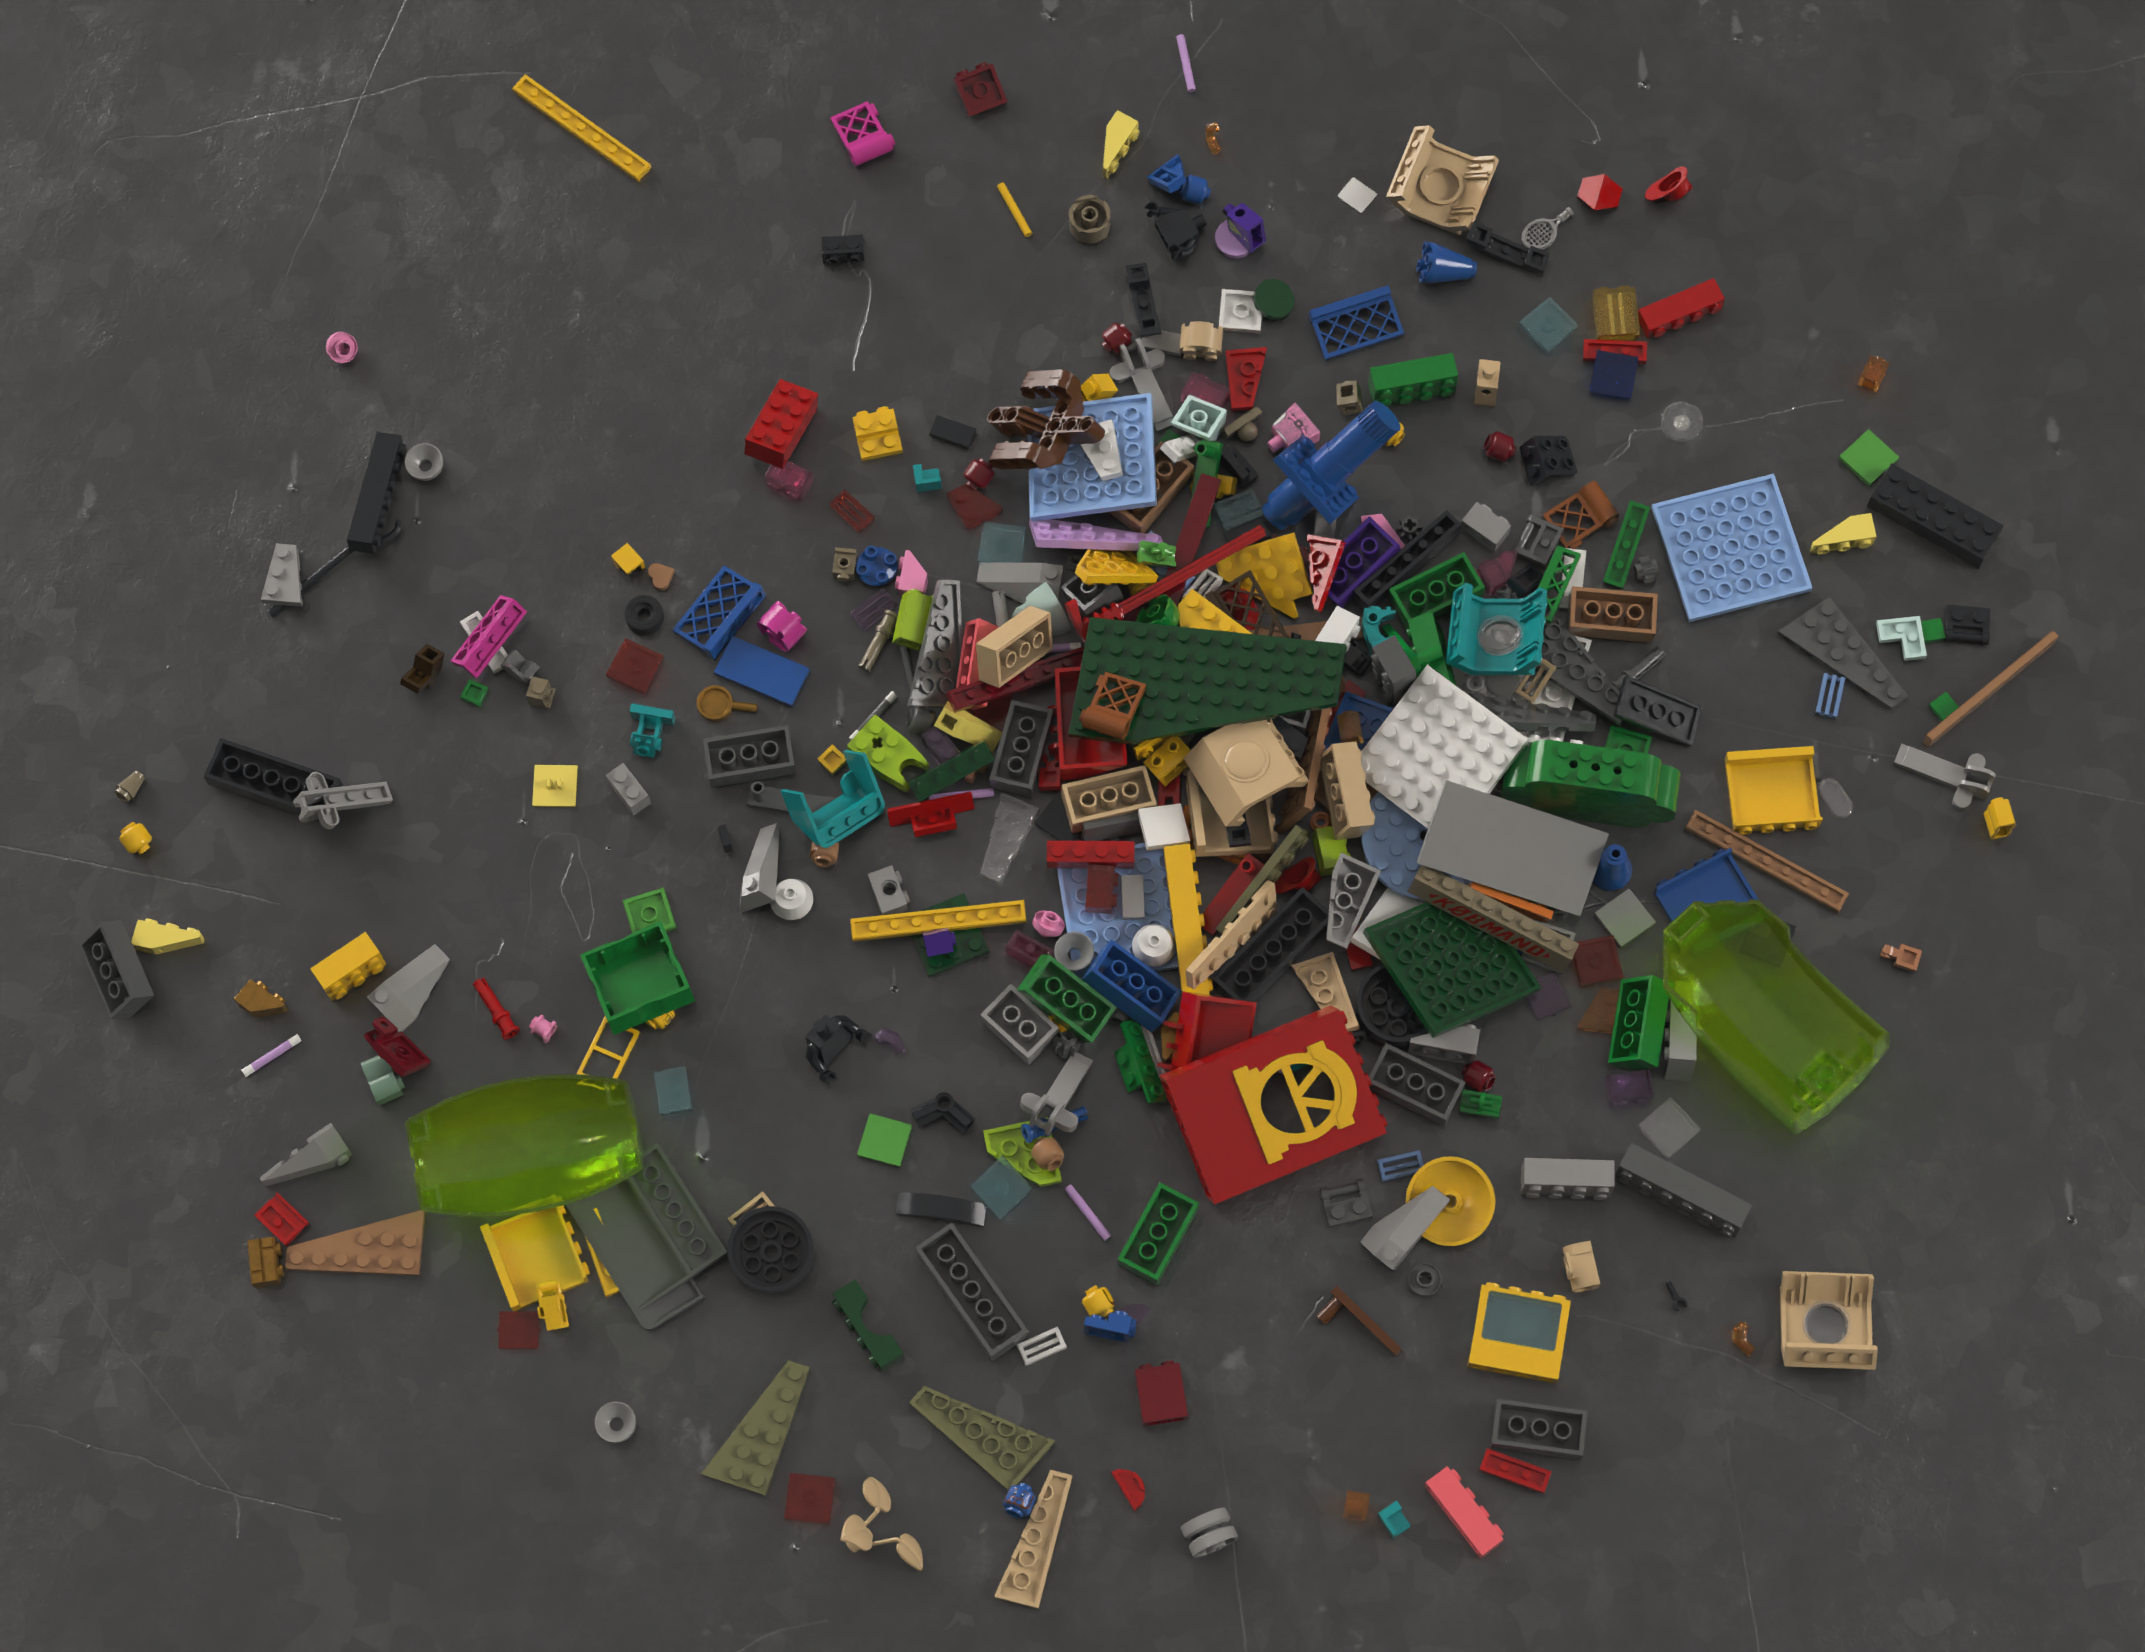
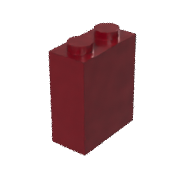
M1165 1361L1161 1363V1366L1152 1367V1364L1140 1365L1139 1369H1135L1143 1427L1188 1420L1180 1363Z

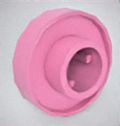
M336 332L327 340L326 352L335 362H349L357 353L356 340L346 332Z
M1038 911L1032 921L1034 928L1043 937L1060 936L1065 927L1063 919L1052 911Z

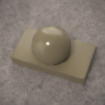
M1259 407L1253 408L1225 427L1221 432L1222 437L1226 440L1237 432L1238 437L1242 441L1250 442L1254 440L1258 432L1256 425L1252 421L1257 419L1262 411Z

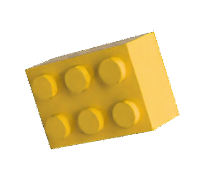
M364 932L310 969L328 997L333 1001L334 999L338 1000L344 997L352 987L362 985L370 975L380 973L387 964L368 934Z

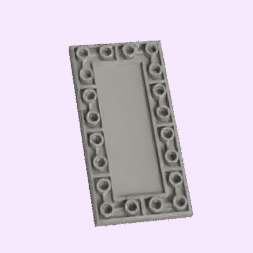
M1445 780L1416 863L1581 916L1609 833Z

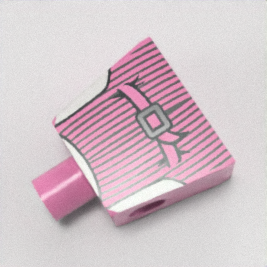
M1294 403L1273 424L1272 435L1274 438L1268 441L1267 445L1275 453L1282 447L1286 449L1302 435L1316 443L1320 440V431L1300 407Z

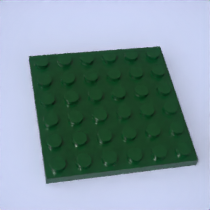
M1428 902L1371 925L1363 931L1364 936L1432 1038L1531 996L1542 988L1514 947Z

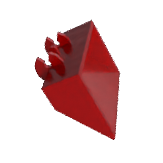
M1081 667L1055 668L1056 705L1046 707L1052 709L1054 718H1057V726H1051L1050 733H1058V743L1049 745L1048 750L1050 755H1059L1060 772L1063 781L1086 779L1127 765L1126 744L1069 738L1070 723Z
M1183 991L1178 1022L1164 1021L1163 1024L1177 1028L1175 1043L1167 1042L1166 1048L1174 1049L1172 1064L1158 1062L1157 1067L1171 1071L1252 1038L1257 1002Z

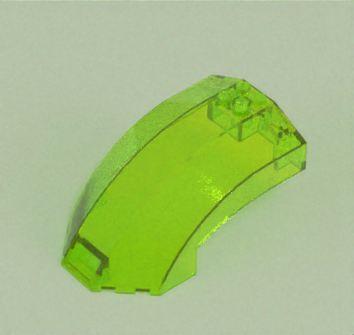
M1722 900L1717 901V903L1694 901L1663 930V989L1694 1034L1723 1068L1794 1134L1797 1135L1828 1115L1859 1086L1889 1049V1032L1845 996L1804 956L1791 941L1790 927L1759 900H1749V902Z

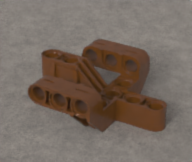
M1067 370L1029 371L1020 387L1021 395L1028 399L1058 398L1050 417L1037 413L1025 405L997 407L987 417L988 422L997 431L1009 438H1013L1014 435L1026 437L1029 434L1041 439L1039 444L1025 442L1024 440L1016 443H1010L1009 441L997 443L989 458V464L1001 470L1044 469L1060 464L1069 445L1095 444L1101 441L1105 435L1104 428L1091 416H1082L1084 406L1080 380Z

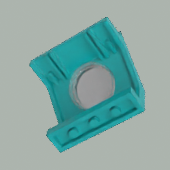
M1467 582L1454 590L1446 664L1470 675H1535V666H1538L1542 660L1541 652L1546 622L1547 590L1540 587L1527 597L1521 599L1481 598L1472 594L1473 585Z

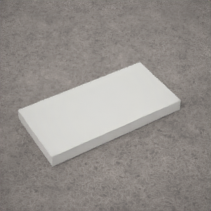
M1387 888L1352 936L1350 942L1380 959L1364 936V929L1426 902L1407 896L1403 897Z

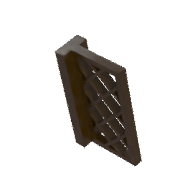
M1251 570L1215 592L1210 591L1205 595L1209 602L1241 624V626L1255 627L1253 634L1257 635L1259 628L1269 630L1268 636H1272L1273 632L1281 633L1284 638H1289ZM1250 578L1252 581L1250 592L1240 590L1242 581ZM1228 590L1235 591L1232 603L1225 602L1221 594ZM1239 593L1249 595L1246 606L1236 604ZM1253 596L1262 599L1260 610L1250 607ZM1235 607L1245 609L1242 621L1234 619ZM1249 610L1259 613L1256 624L1246 622ZM1263 614L1271 615L1272 623L1270 627L1260 625Z

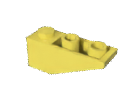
M1118 110L1106 127L1103 177L1106 179L1110 173L1116 171L1119 159L1126 156L1131 141H1135L1140 133L1138 121Z
M1872 514L1848 517L1813 541L1810 553L1823 555L1832 550L1843 552L1853 547H1870L1874 544L1877 537Z
M949 701L945 704L934 724L935 727L951 736L971 744L985 739L992 752L1002 736L1000 730L965 710L954 713Z
M145 919V921H137L131 943L136 951L157 955L203 944L205 939L197 929L187 928V930H184L172 923L161 925L153 919Z

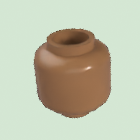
M812 841L810 849L811 860L819 867H829L834 864L838 858L839 843L837 842L831 847L823 848L817 846Z
M1039 1138L1034 1143L1031 1151L1032 1157L1043 1170L1053 1171L1063 1163L1064 1152L1054 1138Z

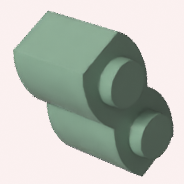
M379 1055L361 1063L371 1091L379 1106L404 1095L402 1089L405 1086L401 1077H396L393 1068L384 1059L380 1058Z

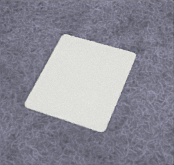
M1353 177L1337 196L1362 213L1377 196V193Z

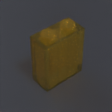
M1620 286L1618 288L1599 287L1593 289L1591 299L1595 338L1599 340L1638 341L1640 328L1635 287Z

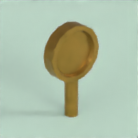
M719 685L704 688L697 698V709L700 715L705 720L711 722H720L726 719L732 710L757 712L758 704L733 701L730 692Z

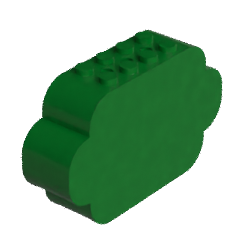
M1537 740L1532 742L1530 746H1525L1503 775L1501 797L1565 819L1641 828L1648 826L1650 822L1664 823L1675 819L1681 773L1674 767L1662 765L1661 759L1647 753L1555 740Z

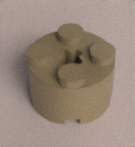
M1095 195L1079 197L1069 210V228L1072 235L1079 243L1089 244L1097 243L1108 236L1111 227V215L1108 204Z

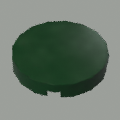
M1266 279L1254 291V306L1265 318L1271 320L1282 319L1294 307V294L1290 287L1281 280Z

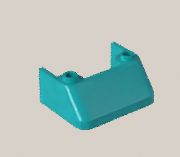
M851 750L843 751L850 769L849 772L842 776L840 781L843 794L814 813L811 812L803 792L787 789L780 791L792 821L817 846L823 848L831 847L881 815L884 811L885 802L866 753Z

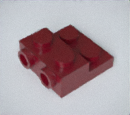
M986 62L975 66L976 70L971 72L965 69L956 73L957 77L953 79L968 117L1008 102L993 63L989 65Z

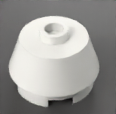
M793 878L785 879L776 885V900L771 902L770 905L775 914L783 919H800L810 911L813 904V893L805 882Z
M1150 924L1137 931L1132 941V949L1135 957L1144 964L1158 967L1171 960L1176 950V941L1171 931L1166 927Z

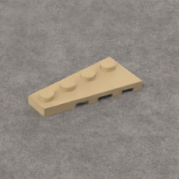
M1333 952L1291 965L1293 971L1320 1009L1330 1005L1338 1008L1340 1012L1344 1011L1348 1023L1345 1025L1348 1032L1360 1029Z

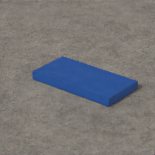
M732 636L714 671V675L792 707L810 672V668Z

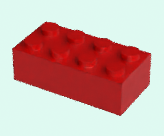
M779 379L745 438L744 454L783 469L817 410L818 393Z

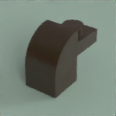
M426 644L415 654L413 667L401 678L400 685L417 694L425 687L429 689L440 673L445 653Z

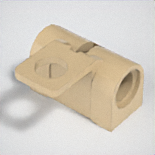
M1591 1241L1563 1247V1261L1572 1291L1583 1292L1598 1289L1600 1279Z

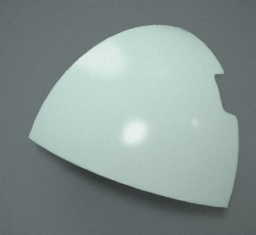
M1047 582L1032 591L1026 597L1027 601L1017 607L1012 615L1013 618L1027 607L1033 606L1050 612L1052 636L1061 635L1071 630L1067 616Z

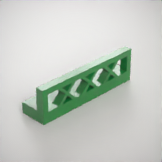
M1558 545L1538 587L1547 590V595L1552 589H1556L1558 593L1557 597L1552 599L1547 597L1546 599L1550 610L1549 616H1545V623L1551 624L1581 558L1580 553ZM1564 555L1573 558V563L1564 566ZM1563 572L1566 579L1556 582V575Z

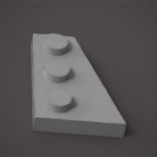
M276 543L261 597L263 603L303 607V600L301 598L302 585L299 575V549L296 545Z

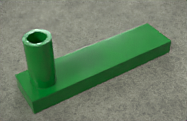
M1201 440L1195 445L1198 459L1190 504L1201 473L1215 478L1218 477L1223 443ZM1210 514V517H1209V519H1208V522H1207L1206 527H1209V525H1210L1211 514Z
M1630 500L1603 582L1624 588L1650 510L1649 506Z
M1390 624L1382 626L1386 638L1396 636L1416 670V678L1422 672L1421 666L1443 657L1439 645L1415 654Z

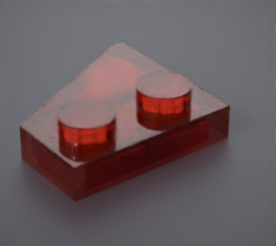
M966 484L946 493L947 498L967 530L1003 512L999 504Z

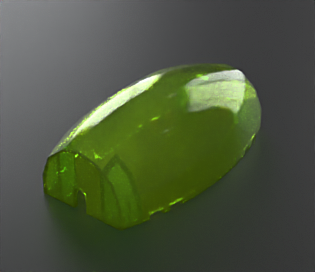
M552 1074L514 1078L483 1085L449 1097L405 1121L411 1159H414L416 1167L414 1178L419 1207L422 1211L470 1217L508 1216L537 1212L566 1205L600 1193L644 1169L642 1140L632 1090L629 1082L626 1080L581 1074Z

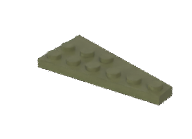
M1295 825L1216 927V930L1223 934L1224 927L1229 922L1234 923L1239 917L1238 912L1242 907L1247 909L1253 902L1251 900L1252 896L1267 880L1275 883L1281 877V871L1286 865L1291 864L1298 851L1311 838L1312 833L1309 830Z
M788 1360L703 1470L701 1476L766 1497L810 1367Z
M923 1386L909 1402L915 1410L1007 1491L1010 1486L1018 1485L1056 1443L1055 1440L1043 1437L1036 1432L1024 1429L1012 1422L986 1411H981L926 1386Z

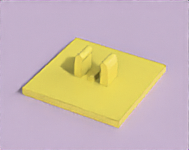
M535 765L532 806L576 807L578 765Z

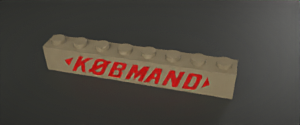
M1424 865L1420 866L1407 891L1562 973L1565 972L1579 946V943L1460 881Z

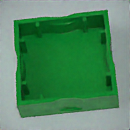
M661 921L635 931L621 940L606 943L580 954L613 1035L695 1002L690 986Z

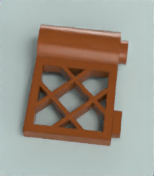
M1596 481L1589 482L1579 492L1543 514L1547 522L1564 529L1576 531L1575 538L1569 542L1565 540L1563 534L1560 538L1564 548L1576 549L1582 545L1583 542L1581 540L1601 527L1607 526L1610 528L1619 521L1617 519L1619 513ZM1575 500H1578L1582 505L1580 513L1568 511L1569 505ZM1555 513L1565 514L1563 524L1553 523L1550 516ZM1567 515L1579 517L1577 527L1565 525ZM1582 517L1591 519L1595 524L1589 529L1580 528Z
M1105 672L1104 676H1099L1095 685L1098 690L1090 707L1088 706L1086 710H1082L1079 721L1082 722V727L1124 740L1128 734L1131 720L1146 690V684ZM1110 680L1117 682L1119 687L1108 691L1106 684ZM1132 687L1139 689L1137 694L1128 697L1125 691ZM1122 691L1125 699L1114 702L1111 695ZM1108 697L1111 703L1105 707L1097 705L1099 700ZM1129 704L1130 711L1128 714L1119 712L1117 707Z

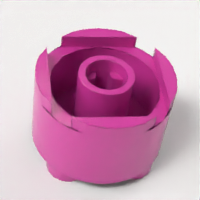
M779 601L773 604L756 623L759 631L763 635L766 633L770 637L768 641L784 652L786 650L788 652L807 631L800 623L801 617L794 611L791 613L787 611L786 607Z

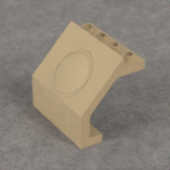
M1431 126L1414 127L1386 197L1402 213L1460 236L1462 231L1471 229L1499 160L1495 156H1470L1440 144L1432 138L1435 130Z
M1272 719L1226 725L1203 737L1184 757V760L1226 827L1241 826L1245 821L1242 815L1251 806L1288 787H1304L1309 782L1304 770L1294 758L1293 752L1288 748L1283 740V736L1274 726Z

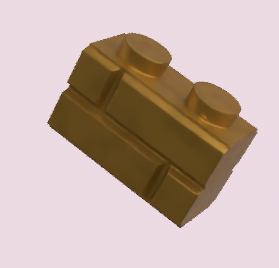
M274 1237L248 1240L252 1286L254 1288L280 1285L281 1278L284 1277L283 1264H279V1256H282L281 1243H277Z

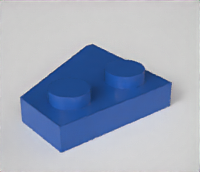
M1178 154L1148 175L1147 178L1150 184L1169 193L1177 191L1186 182L1180 156Z

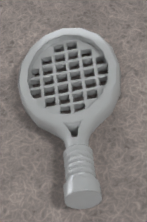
M1567 207L1565 211L1553 220L1541 218L1530 222L1521 234L1522 245L1527 248L1534 246L1541 250L1548 248L1556 239L1558 225L1574 215L1573 210Z

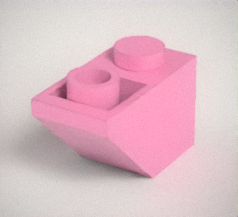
M905 550V556L900 557L899 569H902L901 576L896 577L895 589H898L899 597H902L904 593L911 589L920 590L925 594L928 583L927 573L911 551Z

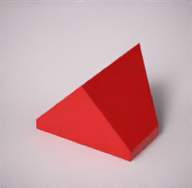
M1605 174L1586 177L1582 179L1577 198L1582 199L1594 210L1618 208L1623 188Z

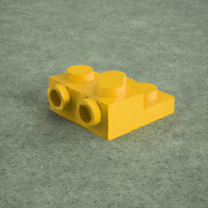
M884 406L878 408L877 412L874 413L860 411L856 413L855 417H852L862 461L903 453L894 408L889 409V407Z

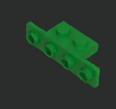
M1135 1020L1123 1021L1120 1023L1127 1044L1116 1050L1114 1054L1128 1093L1135 1092L1143 1087L1149 1104L1165 1102L1167 1098L1140 1024Z

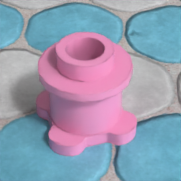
M543 1015L535 1016L529 1025V1028H531L530 1033L542 1037L543 1042L546 1044L558 1027L556 1025L557 1022H549L544 1019Z

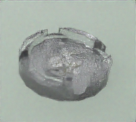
M1679 401L1666 407L1662 414L1661 427L1668 438L1675 442L1684 443L1698 437L1702 430L1704 419L1697 406Z

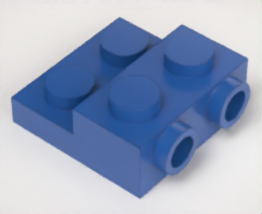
M1118 1310L1115 1313L1110 1312L1108 1321L1099 1315L1086 1316L1084 1334L1124 1343H1128L1129 1338H1134L1136 1320L1128 1316L1127 1312Z

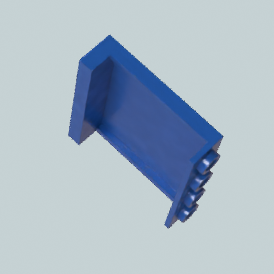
M1732 848L1727 850L1720 849L1712 855V858L1705 860V858L1694 864L1693 868L1689 870L1686 868L1675 874L1676 877L1670 880L1667 878L1656 884L1657 887L1653 894L1693 960L1747 932L1748 929L1751 930L1768 921L1771 916L1768 907L1764 908L1733 859L1731 855Z

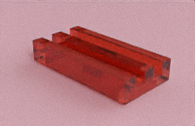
M845 489L830 502V506L859 533L863 531L864 527L866 528L869 525L870 521L875 520V517ZM842 498L848 499L867 518L864 520ZM839 502L850 514H852L860 522V524H858L850 515H848L837 503Z

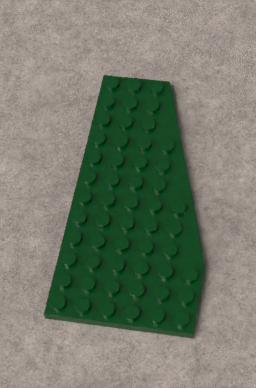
M1090 617L1070 723L1069 738L1134 745L1139 744L1140 741L1172 735L1177 737L1204 732L1207 729L1236 723L1245 724L1273 719L1275 716L1306 710L1311 712L1337 707L1347 647L1346 644ZM1105 672L1146 684V690L1131 720L1128 734L1124 740L1082 727V722L1079 721L1082 710H1086L1088 706L1090 707L1098 690L1095 685L1099 676H1104ZM1108 680L1106 687L1109 691L1119 687L1117 682ZM1132 687L1125 691L1128 697L1137 694L1139 689ZM1122 691L1111 695L1114 702L1125 699ZM1108 697L1099 700L1097 705L1105 707L1111 703ZM1128 703L1117 707L1119 712L1128 714L1130 711Z

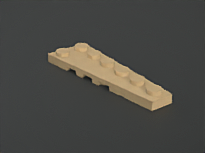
M1267 880L1252 896L1251 900L1253 902L1247 909L1242 907L1238 912L1239 917L1234 923L1229 922L1224 927L1222 936L1220 938L1215 937L1208 947L1185 970L1188 987L1195 989L1203 983L1207 977L1218 970L1225 961L1244 946L1278 912L1275 883Z
M1050 1470L1020 1541L995 1593L996 1599L1039 1609L1073 1475Z

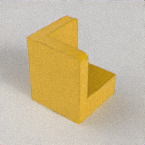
M628 543L611 555L613 564L618 569L622 568L626 574H630L638 566L641 570L646 568L644 560Z

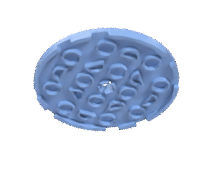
M1378 792L1370 802L1371 810L1375 814L1374 825L1360 836L1365 860L1368 865L1381 870L1378 880L1387 888L1403 897L1407 896L1424 901L1407 891L1421 866L1416 863L1424 842L1420 838V833L1427 832L1428 829ZM1442 872L1460 881L1465 885H1469L1472 882L1470 880Z

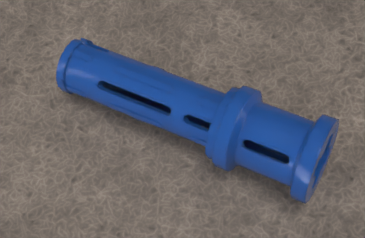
M1084 1106L1069 1111L1077 1116L1078 1122L1088 1120V1115H1084L1087 1114ZM1039 1118L1043 1122H1048L1049 1120L1046 1118ZM1027 1124L1021 1125L1022 1135L1027 1143H1031L1033 1139L1042 1136L1048 1137L1045 1134V1130L1036 1125L1033 1128ZM1054 1126L1052 1131L1058 1130L1059 1128Z

